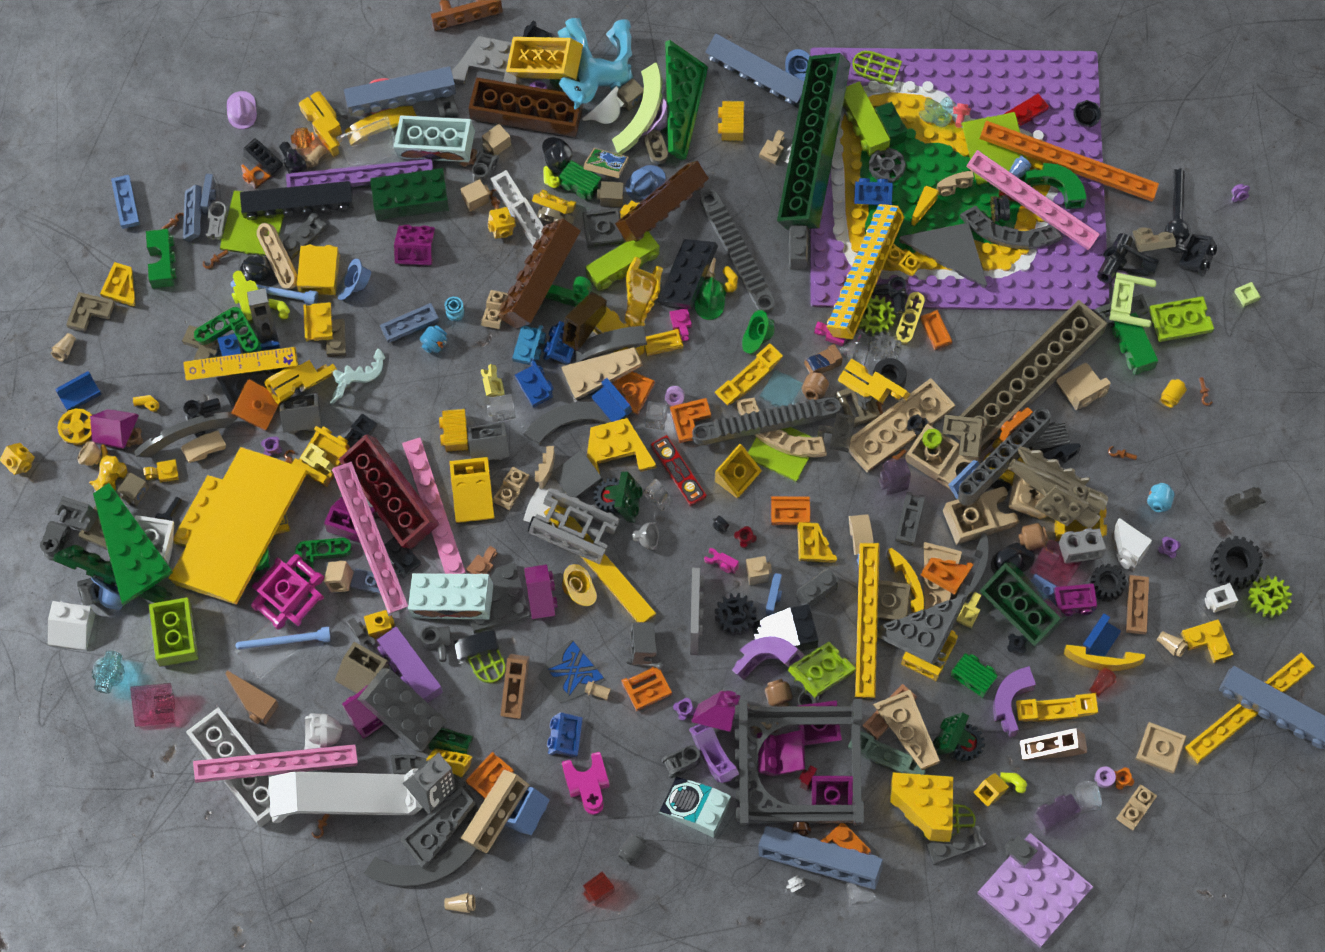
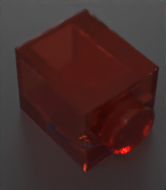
M602 871L583 885L584 892L582 895L588 903L592 902L597 906L615 892V887Z

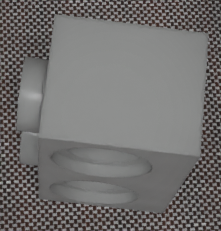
M1088 528L1080 532L1069 531L1062 534L1059 541L1065 564L1100 559L1106 550L1100 529L1093 530Z

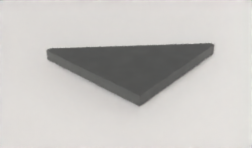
M969 223L899 237L900 243L907 244L920 254L927 255L940 265L958 272L960 276L978 283L982 288H987V282Z
M961 595L958 598L947 600L931 608L909 614V616L885 623L877 627V638L934 665L968 597Z

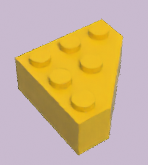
M893 773L890 802L895 807H898L915 827L918 826L930 841L950 842L953 827V777Z

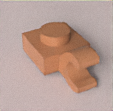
M489 546L483 557L480 555L475 557L466 569L467 572L470 574H489L494 568L491 562L497 556V550Z

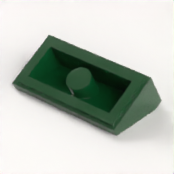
M441 727L430 741L428 748L430 750L437 748L468 755L473 736Z

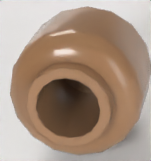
M810 373L802 385V392L809 400L822 399L829 387V381L821 373Z
M1039 523L1023 526L1022 534H1018L1021 546L1025 545L1027 550L1043 548L1046 544L1045 542L1048 541L1045 526L1042 527Z
M782 679L767 683L768 686L765 688V694L768 704L770 706H789L788 702L793 699L789 683Z

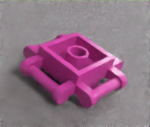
M298 554L293 555L286 564L277 557L273 561L275 563L263 577L251 586L260 593L252 602L251 607L255 611L261 612L278 630L284 627L288 618L299 627L302 623L301 620L318 601L324 598L315 589L317 585L324 581V576L320 572L314 571ZM298 566L311 579L308 582L305 581L293 569ZM266 600L281 611L278 617L264 605Z

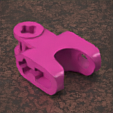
M595 752L591 754L592 766L585 772L577 771L573 767L571 760L562 761L571 798L581 795L585 811L591 815L599 814L604 807L601 789L610 787L601 753ZM591 800H595L596 804L592 805Z

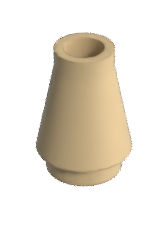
M67 333L64 338L52 347L51 355L61 362L68 359L76 338L72 334Z
M1164 631L1161 632L1157 639L1173 656L1181 657L1188 647L1184 639Z
M465 893L445 898V910L465 913L475 911L476 901L474 894Z

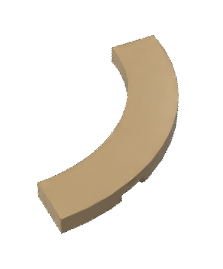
M755 397L736 400L737 409L741 416L745 413L751 414L752 411L758 412L760 410ZM781 429L755 434L758 439L768 446L786 454L800 457H824L827 455L823 437H794L786 434L787 432Z

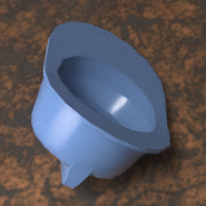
M801 49L789 52L785 61V72L804 81L810 56L809 53Z
M646 165L634 171L625 185L627 194L636 200L645 199L665 182V173L661 168L654 165Z
M359 259L352 260L337 289V298L339 300L346 299L352 292L363 290L368 284L371 271L363 267Z
M91 577V580L99 585V602L106 608L120 610L123 605L118 587Z

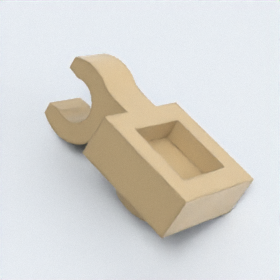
M778 130L773 142L767 140L759 157L776 165L784 151V147L781 144L785 138V133Z

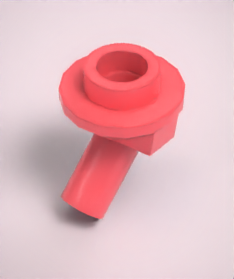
M957 103V107L953 106V114H958L955 122L957 128L962 127L961 123L964 121L965 115H970L971 108H968V104Z

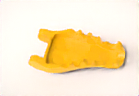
M634 257L626 276L627 310L625 322L631 327L645 325L644 321L647 313L651 311L655 304L654 301L660 293V280L663 268L660 266H656L653 273L639 269L641 259L638 257Z

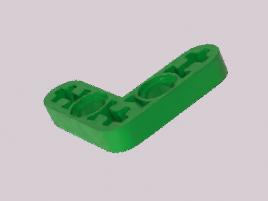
M578 276L572 286L573 290L552 284L545 298L576 307L592 292V283L589 279Z
M238 307L228 309L194 331L195 340L201 345H207L233 330L247 353L259 352L261 350V343L245 314ZM234 314H237V319H234ZM217 323H224L222 329L215 330V326ZM248 327L246 334H239L241 328ZM205 333V338L202 339L201 334ZM248 339H250L253 342V348H250V344L247 341Z
M346 538L302 541L295 547V554L300 555L302 558L303 554L301 551H303V548L306 547L309 550L306 551L307 559H303V561L313 570L314 560L347 557L352 552L351 542ZM332 544L335 546V552H333ZM341 544H345V551H341ZM322 545L329 547L328 552L324 554L320 553L318 549ZM298 566L296 567V573L303 579H307L308 582L311 578L306 573L300 572Z

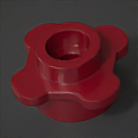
M745 526L734 533V538L738 539L742 548H746L751 542L755 543L757 540L756 535H753V531L749 526Z

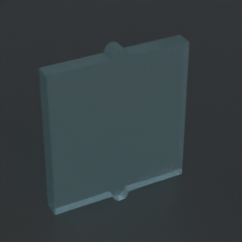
M775 370L760 394V398L770 402L772 406H788L795 399L803 383L791 378V375L787 376Z

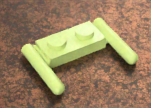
M1116 273L1109 320L1150 327V320L1130 316L1134 284L1155 287L1157 282L1152 279Z

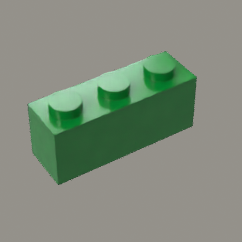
M1136 312L1130 314L1132 317L1139 318ZM1114 321L1112 333L1120 342L1119 348L1122 353H1125L1128 368L1132 369L1134 375L1155 369L1158 358L1143 326Z

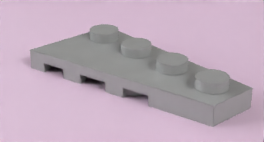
M692 568L690 655H698L699 636L702 637L703 625H699V620H703V608H699V604H703V592H700V587H704V576H700V568Z

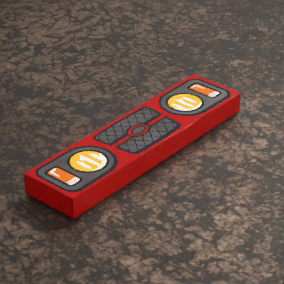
M667 435L650 444L652 450L690 507L706 498L705 492Z

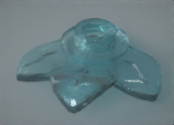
M945 97L940 103L926 98L925 110L920 111L919 115L925 122L945 127L951 121L952 101L949 97Z

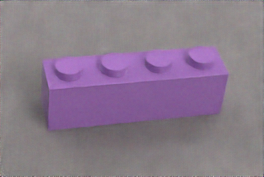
M397 627L377 639L379 645L377 650L382 657L386 656L390 662L388 664L393 672L398 671L401 675L400 678L427 703L443 693L440 684Z

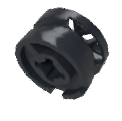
M1007 195L991 197V214L994 222H998L1000 219H1003V221H1009L1010 205L1009 198H1006Z

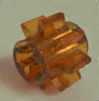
M307 127L294 129L295 133L290 135L291 143H295L297 148L300 149L310 147V143L314 141L313 132L308 131Z

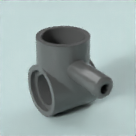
M431 625L424 627L420 632L423 647L427 650H436L438 648L439 661L445 662L447 660L445 646L452 645L450 627H435ZM429 635L436 636L432 641L426 640Z

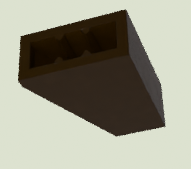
M594 292L586 296L565 317L563 343L579 351L605 315L607 300Z

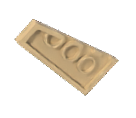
M633 347L562 366L561 368L575 399L578 401L602 388L601 382L604 379L608 378L610 382H613L643 366L637 350Z
M924 542V568L931 558H938L944 561L953 560L956 561V564H959L962 551ZM924 577V610L950 600L951 592Z
M911 690L873 704L921 770L940 763Z

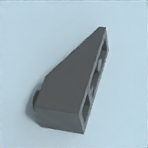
M266 288L247 292L250 311L260 343L262 344L267 341L279 342Z

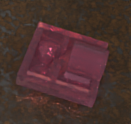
M1049 539L1038 555L1030 572L1057 587L1067 586L1082 561L1065 564L1059 544Z
M171 683L131 686L135 727L175 723L174 693H172Z

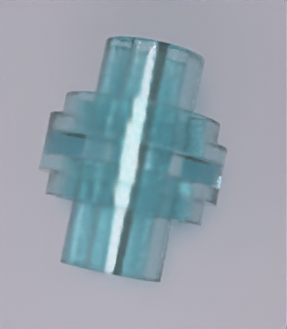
M108 650L105 652L104 658H99L95 661L91 673L92 678L95 680L94 689L96 691L109 694L113 686H118L122 682L125 670L123 664H121L123 656L120 653Z

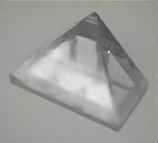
M858 329L854 338L848 339L840 347L847 361L849 362L851 359H854L865 366L872 337L863 330Z

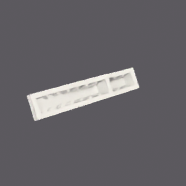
M505 170L492 177L490 184L497 190L496 193L533 246L541 238V231L544 226L526 197L522 196L509 173Z

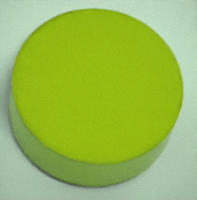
M928 429L923 435V444L929 449L939 447L942 442V434L937 429Z

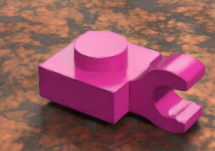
M688 308L670 311L669 316L673 330L679 329L682 341L689 340L687 328H692Z
M817 322L814 334L826 335L825 341L843 346L846 338L833 337L826 324Z
M713 548L709 549V553L714 555V557H704L705 563L710 565L718 563L720 569L726 573L731 572L735 574L739 568L738 560L724 553L720 554Z

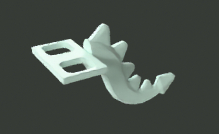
M377 349L373 358L377 362L371 363L373 369L370 366H366L364 372L363 368L359 366L354 371L347 365L345 366L344 373L338 370L333 371L335 382L339 385L334 390L330 405H333L343 396L345 387H349L351 383H368L380 375L383 360L385 359L380 349Z

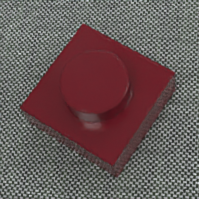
M810 765L808 770L802 771L799 777L801 781L800 788L808 790L812 782V776L817 774V768Z

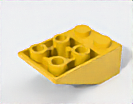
M488 457L449 461L456 523L494 519Z

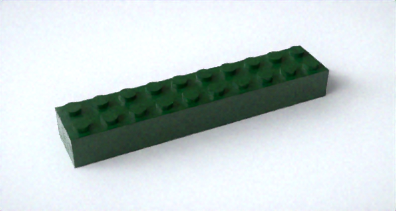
M841 53L809 56L777 217V222L786 230H789L791 226H807L808 229L820 228L851 65Z

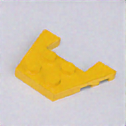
M628 418L591 427L587 457L599 474L598 464L635 454L640 472L657 468L656 463Z

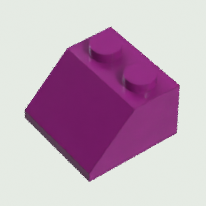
M733 691L718 692L698 704L692 722L730 732L735 721V705H739L741 695H737Z

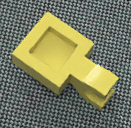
M490 364L488 365L489 370H481V374L484 377L483 383L486 396L500 399L505 396L502 379L497 378L496 365Z
M310 443L300 459L316 470L321 465L333 473L332 469L336 467L325 459L328 454Z
M973 593L969 603L964 604L956 622L972 629L980 613V609L976 608L980 601V594Z

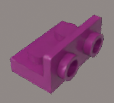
M1094 583L1054 588L1056 606L1067 617L1075 613L1089 615L1095 611L1097 601Z

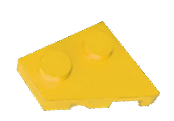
M114 262L100 292L101 297L135 307L132 267Z
M799 522L797 525L799 561L835 563L837 557L830 550L829 542L823 536L819 524Z

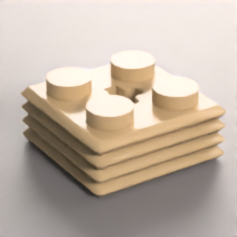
M1015 474L1008 507L1038 519L1048 516L1035 509V505L1044 495Z

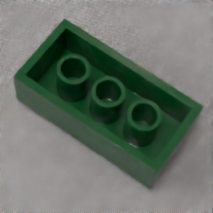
M443 168L370 178L376 221L449 211Z
M1013 562L1005 563L980 590L1034 646L1041 645L1067 618Z

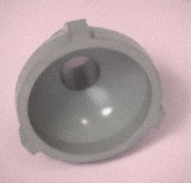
M649 522L644 524L640 530H635L633 532L634 542H640L648 550H656L659 541L657 524Z

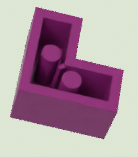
M547 564L524 568L532 619L555 616L554 608H558L556 596L552 597V591L555 590L552 571H548Z

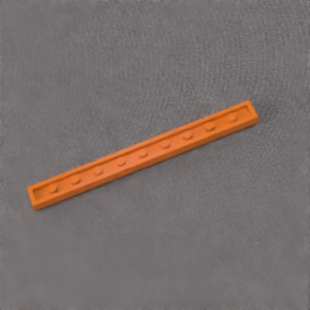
M989 121L985 122L979 138L1044 163L1061 165L1077 175L1151 202L1155 198L1159 185L1157 182Z

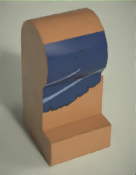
M833 344L817 355L807 358L804 361V365L809 373L816 372L822 374L841 366L843 357L836 345Z

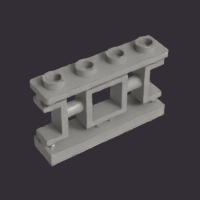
M549 488L543 504L551 508L546 518L536 514L531 523L529 534L600 564L608 546L600 542L605 531L614 535L620 519L612 513L599 510L594 505L583 503L576 497L565 495L560 490ZM557 505L567 509L564 515L555 511ZM569 516L586 523L582 533L565 526ZM551 518L561 522L558 528L548 524ZM592 520L602 524L600 531L590 527ZM586 534L596 538L594 544L583 540Z

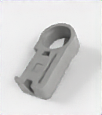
M215 201L208 208V219L210 222L208 233H205L208 239L222 240L228 210L224 203ZM215 207H218L217 217L212 215Z

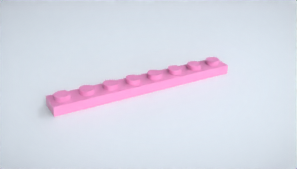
M977 150L967 164V168L1085 249L1089 250L1100 235Z
M421 438L404 442L402 445L419 496L439 523L431 533L445 574H466Z
M352 462L334 467L332 469L388 613L390 614L408 607Z
M355 745L198 760L193 761L195 783L290 772L357 766L358 762Z

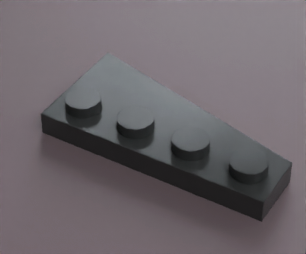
M463 787L400 838L401 842L424 870L476 804Z

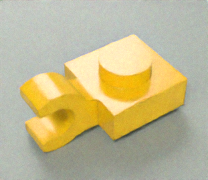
M176 459L156 462L157 468H143L146 480L159 478L160 483L179 480Z

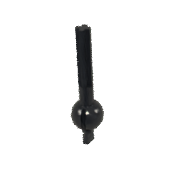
M1183 168L1174 169L1172 220L1166 225L1164 231L1173 233L1176 247L1168 249L1175 253H1185L1187 251L1183 243L1188 239L1191 232L1189 224L1184 220L1185 171H1183Z

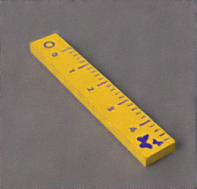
M296 347L185 361L183 364L187 381L298 366Z

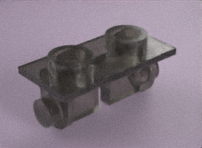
M1252 487L1242 491L1244 497L1242 499L1240 493L1226 497V500L1223 501L1225 507H1222V509L1230 516H1235L1245 510L1257 508L1259 505L1266 503V501L1259 496L1262 494L1259 487Z

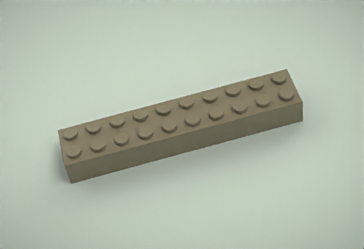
M1080 300L1066 311L960 415L962 417L984 419L980 454L1001 435V427L1006 421L1010 422L1018 411L1022 412L1029 407L1104 334L1107 323ZM954 435L961 441V436Z

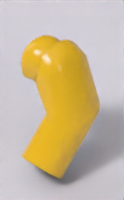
M726 266L722 270L723 274L728 278V282L724 284V290L726 292H734L737 289L738 276L729 266Z
M151 395L133 397L134 407L144 405L152 412L159 409V402Z

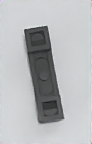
M644 326L621 328L588 338L579 351L574 350L576 363L625 347L630 349L647 345Z
M985 533L982 534L974 555L981 560L970 586L962 583L957 598L961 595H966L968 600L982 580L989 553L988 538Z

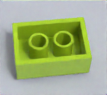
M188 597L149 604L155 659L158 665L161 667L199 660L192 605Z

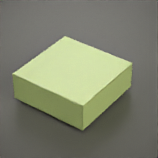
M1252 282L1236 288L1234 291L1243 307L1259 301L1261 298Z

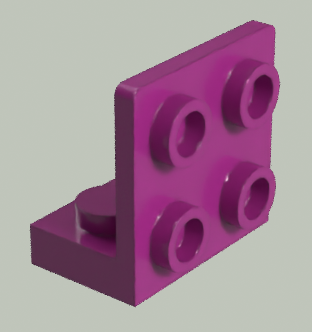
M427 225L398 226L394 242L395 264L432 265V242L435 227Z
M799 730L776 736L770 734L765 739L758 752V771L772 777L805 770L803 731ZM762 732L757 733V738L763 736Z

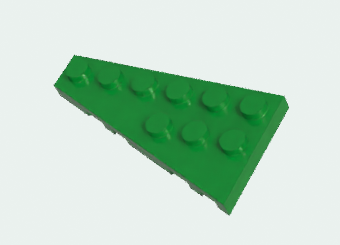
M668 40L665 42L668 152L682 161L687 158L708 66L673 41Z
M108 483L94 492L93 496L121 603L124 606L173 572L113 487Z

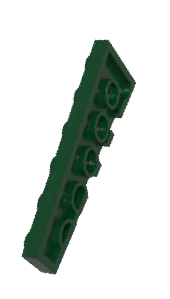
M72 545L54 554L53 561L74 570L77 567L87 571L86 575L100 576L104 578L105 583L117 585L111 562L101 559L95 553L85 551L79 545ZM156 585L139 595V597L154 603L169 601L173 596L166 588Z

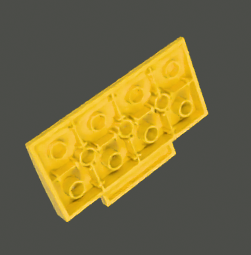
M240 447L223 479L207 475L176 531L173 542L185 547L169 579L176 586L237 605L308 473L307 470Z

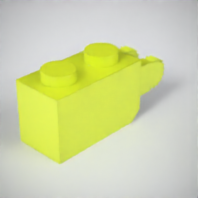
M235 271L232 276L236 286L233 287L234 293L231 295L235 304L239 303L242 312L249 323L252 324L254 322L247 292L258 290V287L254 281H246L241 271Z

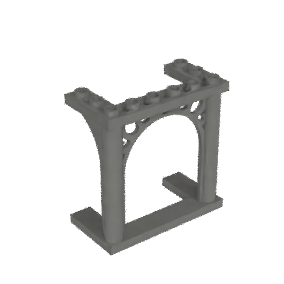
M854 699L851 706L777 707L751 706L747 704V700H739V705H735V721H739V729H735V741H739V749H735V761H739V769H737L739 775L735 776V781H739L740 789H736V801H740V807H736V822H740V826H748V824H794L797 822L853 823V826H861L864 823V802H861L860 745L862 699ZM762 722H766V725L772 724L771 729L766 730ZM851 724L852 805L786 804L772 797L762 786L757 773V756L761 745L771 733L789 725ZM750 727H759L762 730L763 736L761 738L753 737L750 733ZM747 738L756 743L755 749L749 748V746L751 747V743L747 740ZM750 762L754 763L753 768L749 767ZM750 781H755L756 788L750 790L748 793V789H750L752 785L749 784ZM755 792H762V801L758 804H752L750 801L751 796ZM767 800H770L773 806L767 805V808H762Z

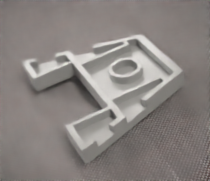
M478 36L452 71L454 83L465 85L469 69L502 75L504 76L503 82L517 84L516 76L506 72L512 43Z

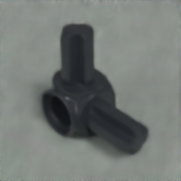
M282 142L279 145L285 157L284 165L289 174L298 173L307 168L302 155L298 154L296 148L292 149L289 142Z
M897 276L892 278L888 284L875 286L872 296L890 295L894 299L895 314L901 315L905 313V299L908 296V288L904 278Z
M218 398L201 403L200 400H189L184 404L183 410L186 420L199 416L204 417V413L220 409L221 405ZM192 408L197 409V412L194 414L188 413ZM205 431L194 433L196 438L206 434Z

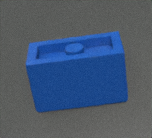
M89 371L55 389L67 411L76 409L102 395Z
M608 378L601 382L603 388L592 395V399L611 422L621 420L632 412L630 404Z
M1103 613L1083 643L1082 647H1086V654L1105 657L1120 635L1121 630L1108 623L1110 619L1108 615Z

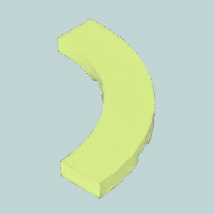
M657 62L641 71L644 81V93L640 108L631 123L612 139L617 153L620 155L638 142L641 135L647 132L658 113L662 99L663 78Z

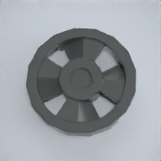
M886 148V150L882 151L877 150L869 161L871 175L876 180L889 179L888 183L898 181L903 176L906 168L903 155L891 148ZM898 158L901 164L895 165L894 160ZM880 168V170H878L877 172L873 169ZM894 171L896 177L890 179L889 173Z

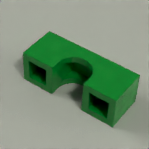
M168 229L146 231V245L149 255L161 256L158 262L148 264L150 285L152 289L174 286V279H177L176 268H173V263L176 262L175 252H172V246H175L174 236L170 235Z

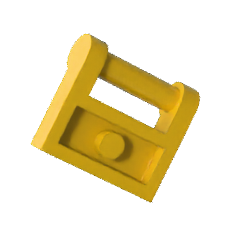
M543 189L540 193L534 194L532 202L564 214L572 213L576 207L575 201L564 200L549 194L548 191Z

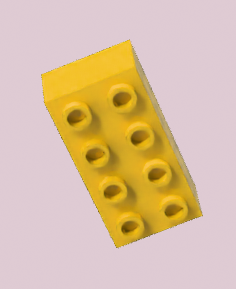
M513 37L506 72L518 78L561 79L568 77L576 80L583 44L572 38Z

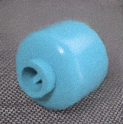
M1159 483L1151 487L1147 503L1155 512L1168 511L1172 506L1175 493L1168 484Z

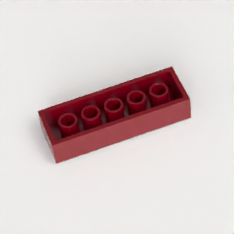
M364 435L338 459L342 465L352 462L365 497L402 547L414 548L439 525L436 518L376 437Z

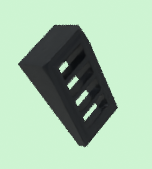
M256 138L243 148V157L270 176L283 166V163Z

